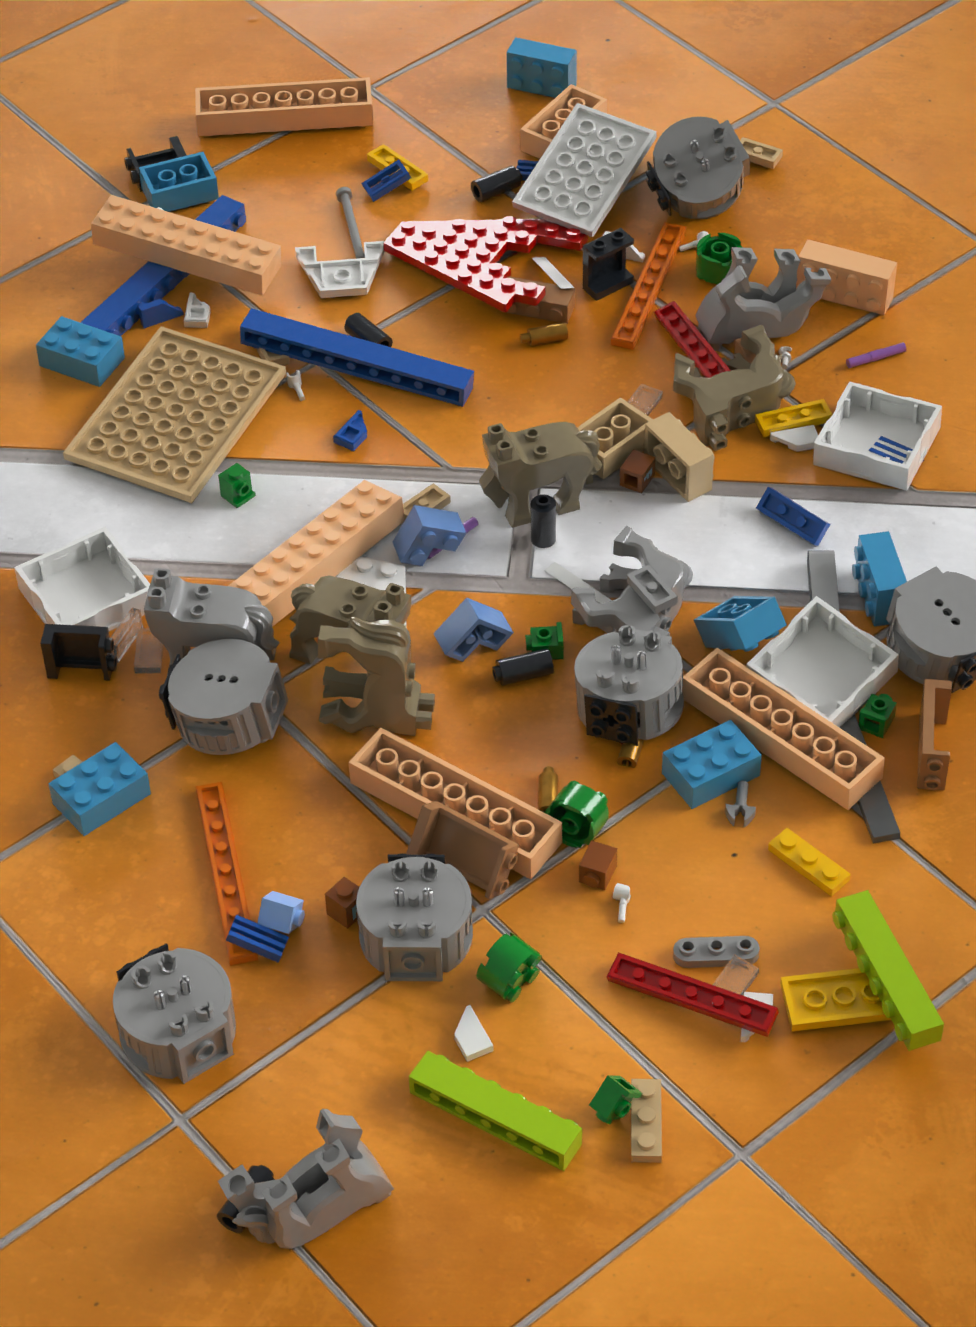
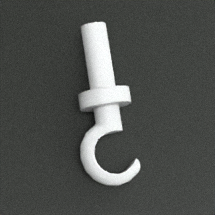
M783 346L779 349V354H782L781 367L783 369H787L788 363L791 361V354L787 352L792 351V348L789 346Z

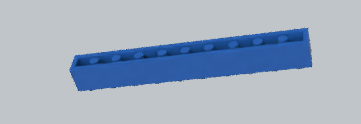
M222 195L195 220L235 232L246 222L245 206L241 202ZM148 261L80 323L122 336L140 319L138 306L162 299L178 283L186 278L189 273Z
M251 308L240 325V340L243 345L257 349L263 348L268 352L286 355L289 358L463 407L473 389V370Z

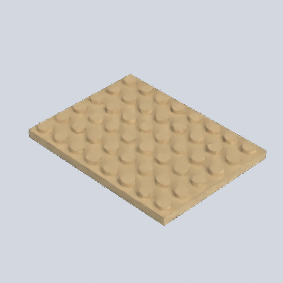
M161 326L63 452L64 460L193 503L284 378L286 367Z

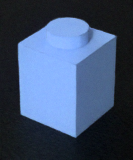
M272 891L262 898L257 923L289 934L303 923L305 911L302 910L304 900Z

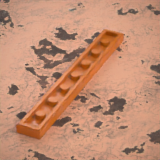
M664 222L611 338L612 346L634 350L686 234V226Z
M217 782L195 786L230 966L258 961L257 953L226 941L236 914L250 920L223 783Z

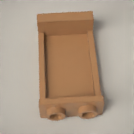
M924 680L919 715L918 789L945 790L950 752L934 750V723H947L952 681Z
M433 801L422 806L406 854L445 855V864L454 866L467 881L486 890V898L492 899L502 895L509 885L507 878L510 870L517 862L518 855L516 853L519 844L438 801Z

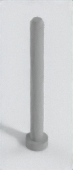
M341 187L336 191V197L342 203L356 259L365 258L350 202L352 198L351 189Z

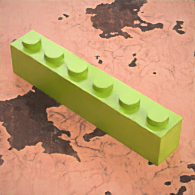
M866 890L837 899L835 912L832 914L834 924L837 929L841 928L845 935L847 948L855 953L858 967L862 973H866L872 993L880 998L883 1012L887 1018H891L899 1041L904 1042L908 1051L941 1041L944 1023L869 891Z
M427 1051L409 1075L411 1094L562 1171H565L582 1145V1128L573 1120L563 1119L553 1114L547 1107L537 1106L527 1101L521 1094L511 1093L501 1088L495 1081L486 1080L476 1075L471 1069L462 1068L450 1062L443 1055H436Z

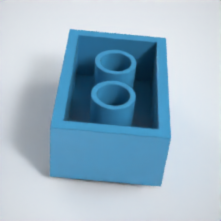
M515 37L506 52L507 88L556 98L570 84L577 85V50Z
M204 152L139 167L141 188L151 207H160L164 211L169 212L207 203L219 198L217 178Z
M63 316L56 321L36 344L39 366L98 387L106 381L125 359L121 336Z
M889 531L859 535L858 546L854 547L856 564L852 565V574L854 579L859 581V595L865 599V612L867 617H871L874 627L889 625L886 617L896 587L906 583L907 580Z
M733 596L694 619L706 648L730 649L731 651L741 649L744 652L757 648L759 646L758 642L763 639L777 636L779 634L778 630L787 625L776 598L765 596Z
M729 720L664 751L662 756V774L690 808L694 809L736 788L739 781L748 782L760 776L762 755L734 722Z
M114 742L48 783L53 805L83 836L151 794L148 773L117 742Z

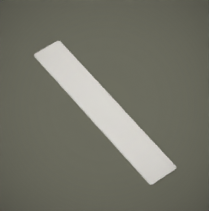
M546 257L532 258L561 289L574 288Z
M556 562L545 569L547 573L571 589L593 588ZM595 589L596 601L602 604L612 601Z

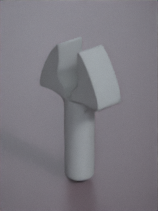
M746 781L738 782L736 803L734 805L726 804L725 807L726 817L732 826H734L735 816L739 812L744 816V827L754 819L756 814V807L747 805L748 783Z

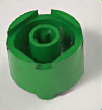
M718 233V236L711 237V234L702 237L697 244L696 276L699 279L716 285L721 283L732 263L731 248H743L741 241L728 233Z
M571 781L562 788L545 813L562 822L563 844L574 848H581L584 844L589 845L591 840H594L609 818V810L606 805L608 799L602 792H596L577 781Z
M510 932V936L506 933L489 949L486 954L489 960L486 966L482 963L480 964L476 977L503 999L512 1003L519 997L522 991L520 987L526 981L529 984L532 983L538 976L540 970L536 966L540 962L542 955L512 932Z

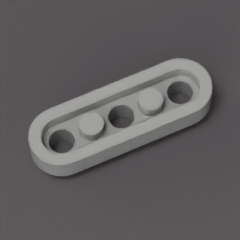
M749 936L682 938L674 945L673 959L676 964L684 968L749 966L758 960L760 947L758 942Z

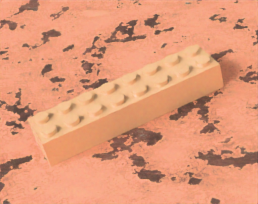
M370 77L195 88L198 136L255 134L260 132L308 129L320 130L324 128L365 127L373 125Z
M110 195L91 223L92 242L94 245L262 296L281 267V245L114 195Z
M363 480L228 586L244 589L255 594L261 604L270 611L273 617V627L295 609L291 598L292 590L302 584L315 585L320 577L337 576L405 521L402 497Z
M719 648L712 651L683 676L682 693L686 702L719 724L732 720L756 749L845 809L849 810L874 785L883 779L885 757Z
M380 728L349 761L351 784L418 819L423 805L438 801L518 843L519 847L516 853L518 859L512 870L529 879L536 875L562 844L561 821L383 728Z

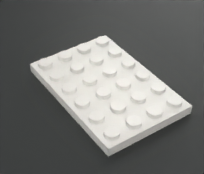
M577 103L513 199V207L569 229H579L580 233L593 237L657 138L656 131Z

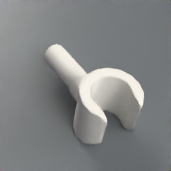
M706 231L698 233L697 240L679 246L680 252L696 248L699 240L709 235V233Z
M296 370L295 376H290L287 372L288 386L296 390L300 401L305 400L301 389L300 371Z
M617 883L614 888L613 899L620 901L618 922L624 923L626 906L631 898L630 887Z

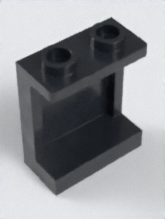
M178 136L169 138L170 149L136 157L131 148L126 149L125 166L127 171H130L132 183H137L140 192H142L139 167L187 156Z
M622 228L583 245V289L596 301L634 283V276L626 269V247L633 245L634 239Z
M45 624L40 644L47 678L58 679L60 668L67 667L102 669L104 680L110 681L112 671H116L117 656L113 655L114 639L110 638L108 627Z

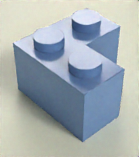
M414 505L392 542L401 563L423 566L433 548L456 551L465 537L466 531L458 512Z
M466 598L433 634L446 656L463 662L479 644L498 650L514 632L501 611Z

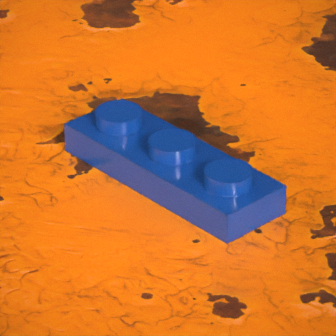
M767 487L756 507L762 513L816 546H819L831 525L771 487Z

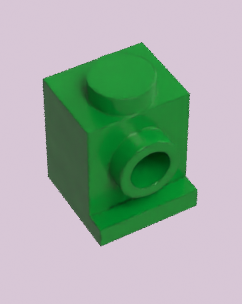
M235 463L218 475L221 497L234 507L239 508L256 496V493L252 490L250 472L240 464Z
M556 622V626L530 627V635H525L526 651L531 650L533 652L548 648L552 660L564 659L562 622Z
M871 694L866 705L860 711L859 727L861 731L883 738L895 717L897 702H894L887 694H880L879 696ZM869 719L879 722L880 724L870 722Z
M607 1075L589 1106L597 1111L596 1116L601 1121L611 1124L614 1119L624 1117L631 1108L630 1102L632 1099L640 1098L643 1093L623 1077Z

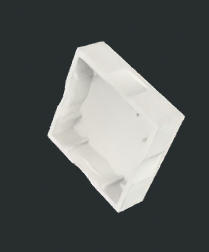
M849 381L837 402L835 412L826 421L814 442L813 465L907 491L941 428L942 406L911 397L893 395L880 389ZM883 436L906 447H909L913 449V451H906L887 442L879 440V438ZM879 442L883 445H886L890 448H893L897 451L906 454L907 457L904 458L890 451L877 447L874 445V443ZM872 447L904 462L892 461L890 457L885 458L870 452L869 449Z
M106 526L74 540L61 549L45 553L14 567L19 590L44 624L108 627V630L111 631L145 615L144 606L150 583L137 566L127 559L122 547Z
M816 596L791 620L788 627L780 635L766 644L747 663V667L840 728L867 703L871 694H876L898 672L899 654L871 634L855 627L843 614Z

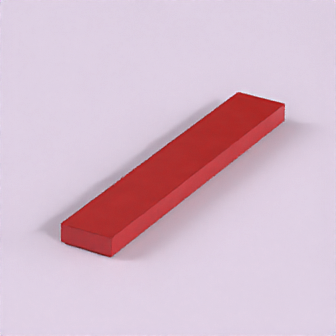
M675 301L654 311L657 320L689 359L695 361V367L698 368L699 373L704 378H710L722 372L731 371Z
M619 952L607 974L609 982L768 1037L779 1013L778 1008Z

